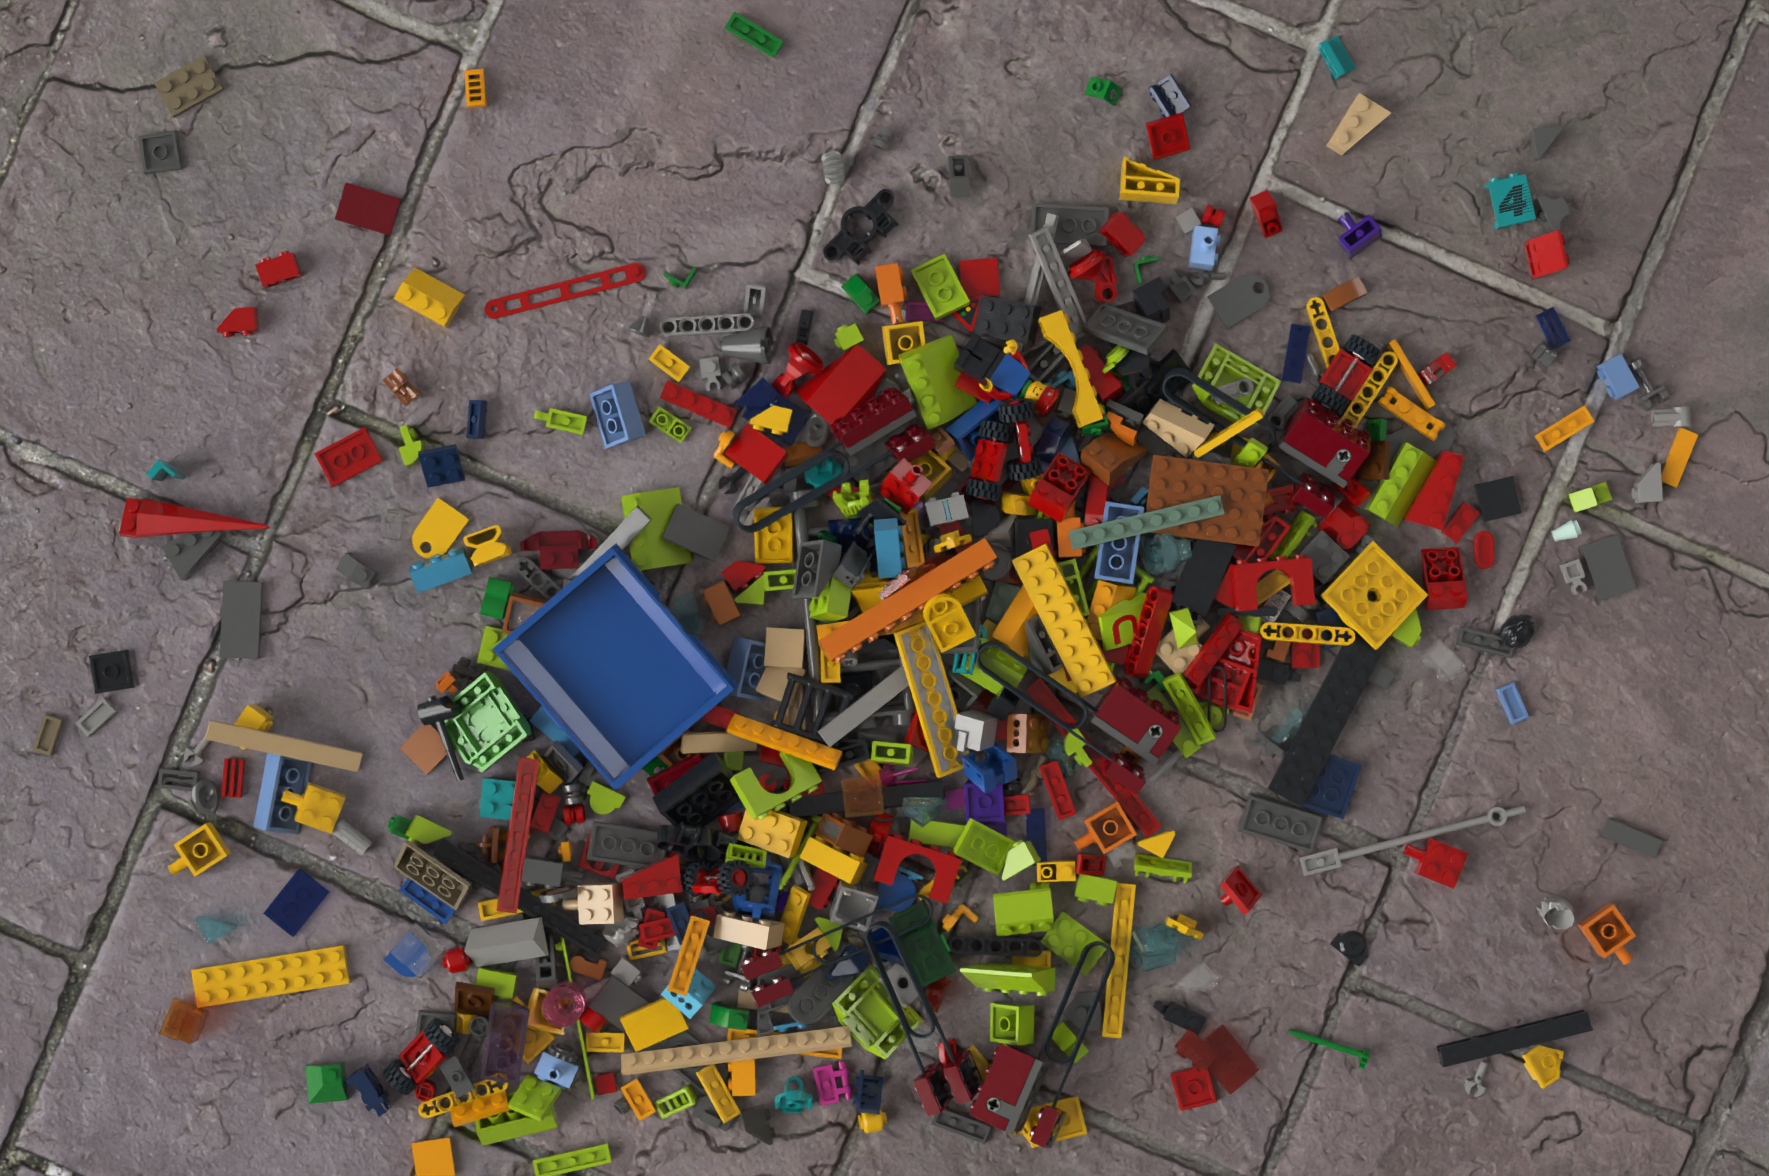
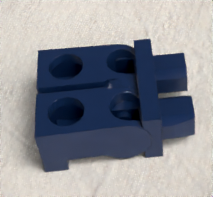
M368 1063L353 1072L345 1080L349 1087L354 1084L361 1093L362 1101L367 1104L365 1106L367 1111L373 1109L377 1117H380L391 1108V1104L387 1100L390 1094L387 1090L384 1091L382 1084Z

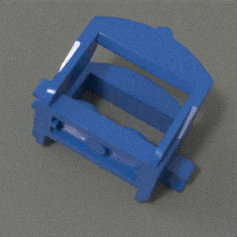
M767 853L765 868H749L753 872L769 875L767 887H771L770 894L765 895L764 904L745 901L746 894L731 896L735 912L750 914L752 918L760 919V915L774 917L782 865L770 862L771 853Z

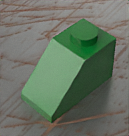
M856 274L841 286L865 315L880 304V299Z
M712 1003L709 1023L725 1028L746 1031L750 1009Z

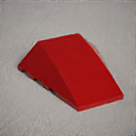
M857 344L827 365L821 374L813 375L794 390L828 423L833 424L837 418L845 417L850 414L852 409L865 405L873 397L887 369Z
M1243 629L1239 631L1214 666H1220L1226 671L1227 709L1252 714L1262 636ZM1214 669L1211 672V703L1224 707V674L1220 669ZM1208 675L1199 687L1187 679L1186 682L1193 695L1208 702Z

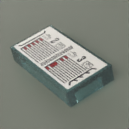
M1281 589L1264 602L1262 607H1278V614L1276 616L1255 617L1262 618L1263 623L1276 622L1291 599V594Z

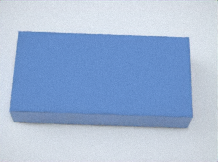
M1515 682L1495 689L1511 725L1529 718Z

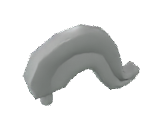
M800 859V869L808 885V890L812 891L815 889V885L811 877L813 873L811 864Z

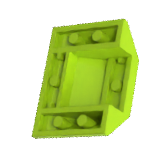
M1216 343L1198 374V377L1216 388L1242 378L1251 380L1253 391L1235 400L1253 411L1261 408L1264 414L1281 383V380ZM1193 383L1192 387L1203 406L1233 423L1245 417L1244 414L1226 403L1218 405L1214 401L1212 394ZM1239 384L1240 391L1244 392V386Z
M870 964L832 1005L838 1021L843 1026H850L851 1035L865 1050L886 1060L907 1037L886 988L877 980L880 974ZM901 1005L909 1026L914 1030L923 1019L909 1005L904 1008Z

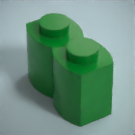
M489 577L480 614L504 620L509 597L515 592L513 582Z

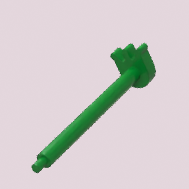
M1288 1029V1033L1293 1034L1295 1037L1360 1057L1359 1068L1365 1069V1065H1367V1060L1370 1057V1049L1363 1048L1360 1051L1298 1030Z

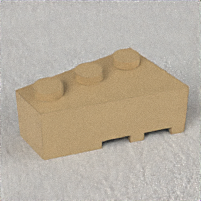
M1359 93L1326 146L1342 156L1383 122L1391 112Z

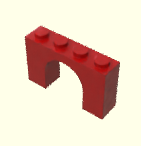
M1305 554L1294 555V559H1286V556H1276L1273 561H1267V558H1256V562L1248 563V559L1236 560L1237 564H1231L1235 611L1258 610L1256 585L1260 576L1271 569H1278L1288 577L1291 585L1292 605L1315 604L1312 559L1306 557Z
M894 832L892 835L888 834L873 880L892 886L900 862L909 855L921 854L928 857L935 866V878L929 898L947 904L962 859L952 851L948 850L947 853L940 851V847L931 844L929 847L921 845L922 841L913 838L907 841L903 839V835Z

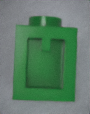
M1151 669L1148 676L1142 680V683L1147 684L1154 678L1155 682L1153 684L1160 692L1163 690L1167 693L1168 691L1163 684V675L1159 670L1153 671Z

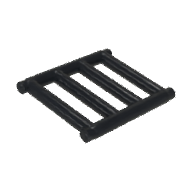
M788 672V682L776 719L772 721L771 726L827 745L817 731L822 727L832 694L843 698L838 715L848 708L850 700L854 699L855 694ZM795 683L805 685L806 689L794 726L783 723ZM815 688L825 693L813 730L809 732L801 729L813 689ZM837 741L831 747L838 748L839 742Z

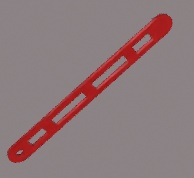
M632 263L493 299L486 303L485 313L491 319H498L633 284L645 278L646 270L642 264ZM625 271L627 280L611 284L610 274ZM600 277L602 286L571 294L569 285ZM560 288L562 297L530 305L529 295ZM520 299V308L506 311L504 302ZM496 306L497 312H492L491 308Z

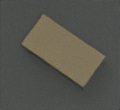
M44 714L32 750L53 756L64 719Z

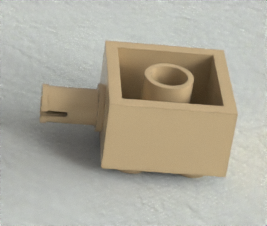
M1201 619L1200 625L1195 626L1197 644L1181 649L1177 647L1172 627L1159 640L1155 655L1173 674L1183 673L1203 647L1198 642V639L1211 627Z
M621 882L577 886L578 898L563 900L562 903L564 911H579V924H614L624 921Z

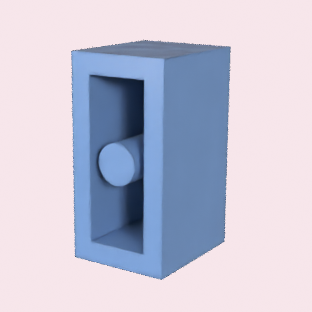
M1622 354L1616 355L1596 366L1599 378L1605 381L1607 393L1614 400L1639 388Z

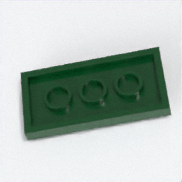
M922 901L888 919L898 933L927 919L929 913ZM932 919L925 925L899 936L923 988L957 971Z

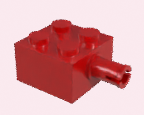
M903 458L890 471L877 490L885 498L901 507L900 511L907 515L920 502L933 483L922 475L923 469L920 465L915 464L912 466Z
M1432 838L1427 839L1424 849L1407 843L1403 852L1404 855L1419 860L1414 873L1453 889L1468 856L1467 852Z

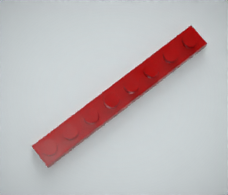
M519 757L497 903V911L517 914L539 759Z

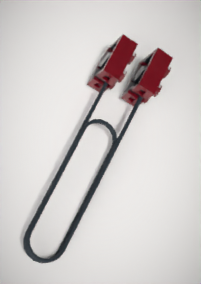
M910 895L778 953L776 950L768 949L761 952V957L757 959L752 956L743 960V965L740 967L746 981H749L783 966L780 955L814 941L812 947L813 955L817 961L824 964L792 979L783 978L780 975L771 979L772 983L765 986V983L753 987L754 991L751 994L758 1008L794 993L790 982L869 949L866 946L836 960L826 962L821 960L815 951L816 943L820 938L915 897L924 899L930 909L927 919L898 932L900 936L930 921L933 915L931 901L924 895ZM889 936L874 944L875 946L892 939V937Z
M877 921L873 923L866 931V943L922 1072L913 1083L915 1091L921 1099L923 1109L928 1116L942 1113L953 1097L956 1099L957 1104L971 1101L978 1093V1088L983 1080L970 1050L958 1052L953 1056L897 931L888 922ZM875 927L885 929L893 939L930 1019L931 1031L927 1034L920 1035L915 1033L908 1024L873 942L871 932ZM936 1026L951 1059V1062L943 1069L944 1077L947 1081L942 1079L940 1062L929 1064L924 1068L910 1034L916 1038L924 1039L934 1032Z

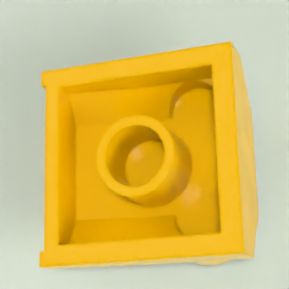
M534 988L527 1007L525 1026L531 1030L538 1029L564 1035L566 1018L572 997Z

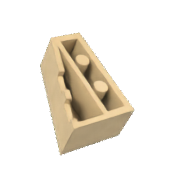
M1160 399L1151 408L1142 423L1188 458L1207 438L1214 424L1210 422L1209 424L1203 423L1198 420L1197 416L1192 415L1191 417L1181 412V408Z
M724 911V913L718 914L716 917L713 938L768 950L782 945L785 923L767 919H756L750 915H736V912Z

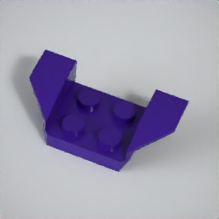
M968 779L964 783L966 823L971 818L1007 837L1003 783L996 785L995 789L985 793Z

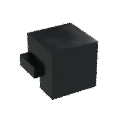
M1160 276L1134 289L1133 301L1143 317L1154 321L1161 319L1165 323L1170 320V307L1166 302L1168 299L1165 294L1167 288Z

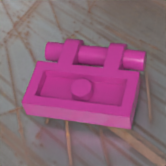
M845 1060L837 1062L839 1069L834 1071L832 1063L813 1067L821 1106L840 1102L839 1094L842 1093L845 1095V1100L853 1099V1086L849 1082V1068L846 1067ZM835 1077H841V1087H837Z

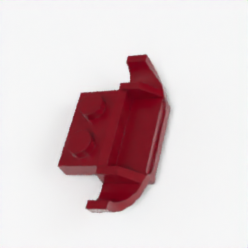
M579 530L540 531L520 541V551H540V570L579 569V550L597 549V539Z

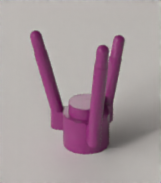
M888 764L883 766V770H879L883 785L888 784V786L927 782V779L896 780L897 776L917 771V767L895 772L894 768L891 769L895 765Z

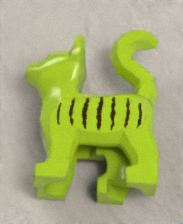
M868 479L860 480V491L852 493L850 482L842 483L841 493L837 494L836 491H833L835 504L840 508L847 520L854 521L852 523H859L861 521V517L857 515L858 510L875 499V495L870 491Z

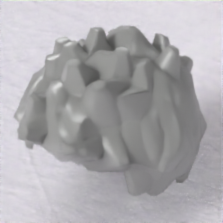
M1545 897L1544 901H1541V907H1537L1539 915L1548 927L1552 926L1555 929L1566 930L1573 926L1575 920L1573 907L1561 897L1557 899Z
M624 915V921L606 924L605 929H603L604 937L617 948L619 945L629 946V942H632L633 938L636 939L637 934L640 932V929L637 928L639 918Z

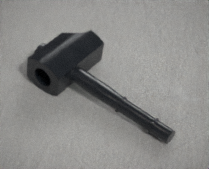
M435 695L427 698V701L417 705L419 718L424 726L432 723L436 724L446 750L445 752H447L451 763L452 772H454L456 780L461 781L464 777L444 721L462 714L461 704L453 702L447 695L436 698Z

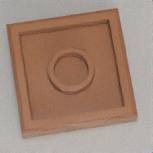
M422 724L400 747L426 775L447 755L438 730L431 724L425 726Z

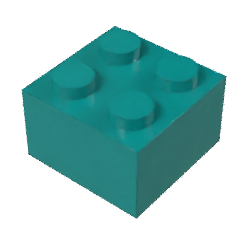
M483 778L479 817L510 820L516 780Z

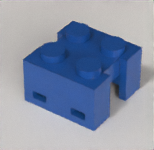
M994 742L993 747L984 750L985 760L979 763L975 760V753L973 752L962 756L964 775L985 793L992 791L1000 783L1005 784L1018 778L1016 760L996 742Z

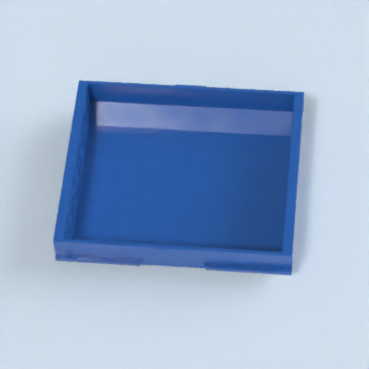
M617 543L493 648L501 660L545 708V712L561 730L566 732L573 743L614 790H617L730 694L738 685L695 634H690L660 600V593Z

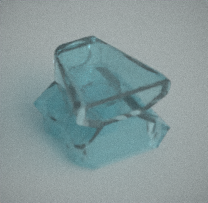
M1169 532L1147 537L1143 543L1147 569L1154 575L1165 572L1174 573L1192 557L1190 541L1172 536Z
M1156 925L1154 928L1138 927L1136 930H1133L1131 935L1137 945L1132 946L1130 954L1140 972H1148L1176 963V952L1180 950V944L1170 926Z

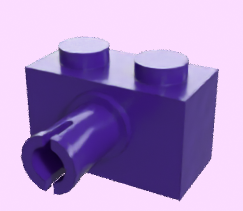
M1348 212L1344 213L1345 217L1341 215L1338 219L1347 230L1338 237L1339 244L1351 259L1382 237L1381 228L1370 215L1359 223H1356Z

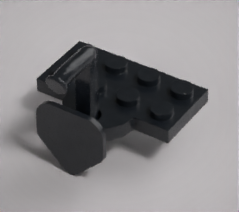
M1106 341L1112 349L1117 346V344ZM1130 349L1126 356L1115 365V369L1123 376L1129 375L1128 382L1131 387L1117 402L1143 414L1144 420L1151 408L1160 399L1167 401L1168 398L1163 393V382L1166 374L1175 368H1184L1191 372L1174 349L1160 361L1151 358L1152 350L1148 355ZM1175 376L1167 381V386L1175 394L1189 380L1181 376Z

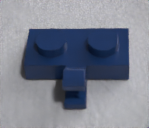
M685 902L666 908L679 945H682L691 917ZM703 911L692 915L702 919L706 918Z

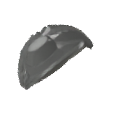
M813 410V413L806 421L805 440L809 446L818 447L828 441L832 431L829 427L831 424L815 410Z
M209 779L201 780L195 784L192 790L190 802L193 810L198 817H200V814L216 816L220 801L217 787Z

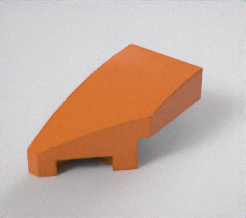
M1108 411V423L1115 435L1125 443L1134 446L1137 441V431L1124 426L1123 417Z

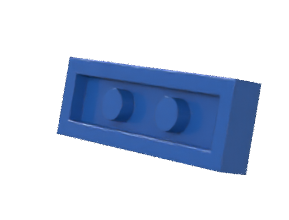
M410 878L405 881L399 890L444 924H447L456 911Z

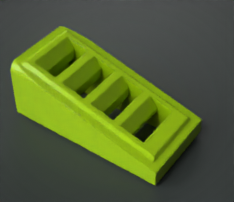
M729 843L725 863L726 861L741 860L749 864L750 868H765L767 850ZM756 856H760L759 861H756Z
M688 1084L654 1101V1104L661 1118L664 1119L695 1105L699 1099L692 1085ZM678 1095L680 1096L683 1104L680 1103L677 1097ZM670 1099L673 1100V1102H674L676 1108L673 1107V1105H672ZM663 1102L666 1103L670 1111H666Z

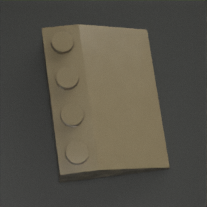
M408 840L404 842L393 866L454 910L459 908L473 887L466 879L454 873L452 869L444 866L436 858L430 856L419 846L414 845Z

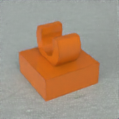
M449 670L435 683L436 688L441 693L447 689L450 693L454 694L458 690L457 685L453 683L456 679Z

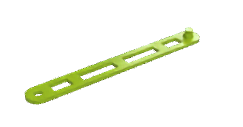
M561 936V942L555 944L556 951H563L591 1100L594 1101V1092L564 937Z

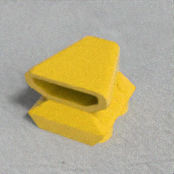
M499 525L485 528L463 538L466 546L477 548L470 558L474 566L479 567L512 554L511 546L500 542L502 531Z
M870 568L866 573L863 572L865 577L860 584L856 583L851 590L852 598L858 604L862 613L891 596L889 578H879V573L876 578H872L870 576Z

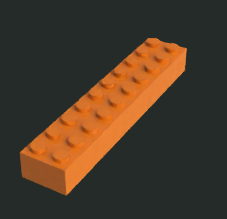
M983 538L821 638L818 642L820 648L830 664L834 661L836 664L846 658L848 652L851 651L853 654L862 649L863 643L866 641L871 643L879 638V633L882 631L888 633L894 629L895 623L899 621L904 623L909 620L913 615L912 613L916 610L918 613L922 612L925 604L932 597L938 594H945L949 590L952 593L961 587L963 581L970 582L979 575V571L983 570V572H986L994 567L997 556L987 540Z

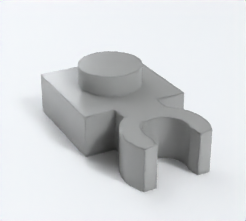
M719 357L699 359L702 379L708 378L706 383L707 391H710L712 383L717 384V389L720 390L721 384L716 379V377L721 376Z
M1579 559L1559 565L1565 583H1572L1571 592L1573 595L1577 594V586H1581L1583 592L1587 591L1586 584L1581 582V578L1586 576Z

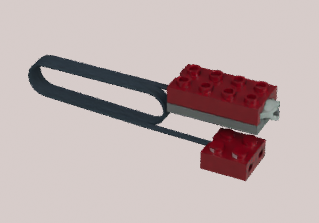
M895 387L888 388L880 396L869 399L865 405L852 409L850 414L845 417L837 418L829 426L837 443L740 500L733 509L732 516L734 522L741 530L747 533L757 532L888 456L893 457L895 460L897 459L898 462L904 458L910 463L935 448L936 446L927 431L918 424L906 427L905 431L891 436L884 443L888 450L886 454L848 475L850 469L849 460L841 452L833 450L841 446L843 449L845 448L846 452L853 455L916 417L911 406L916 400L913 398L911 390L907 389L904 392H900ZM832 456L843 458L844 469L837 477L749 526L740 524V514L747 506Z

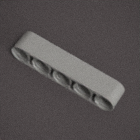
M746 313L664 319L660 324V330L666 337L732 334L752 330L755 323L753 317ZM744 318L751 320V325L747 328H743L740 325ZM726 319L732 322L729 329H724L721 326L722 322ZM705 321H711L713 323V326L710 330H704L702 328V325ZM686 322L693 323L694 326L691 331L683 329ZM667 323L674 324V330L670 333L664 331Z

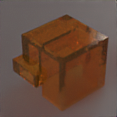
M174 997L159 1034L175 1041L181 1040L192 1044L199 1039L209 1011L197 1008L192 1003Z

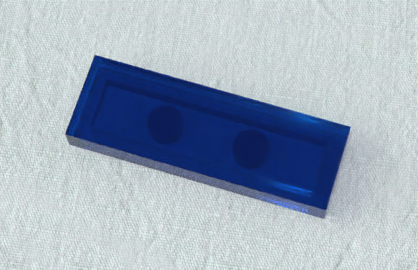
M1291 324L1281 381L1301 383L1310 333L1309 326Z
M1031 808V813L1025 814L1027 841H1031L1041 859L1040 862L1047 861L1045 808Z

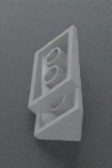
M542 917L471 929L464 952L477 967L547 956L549 954Z

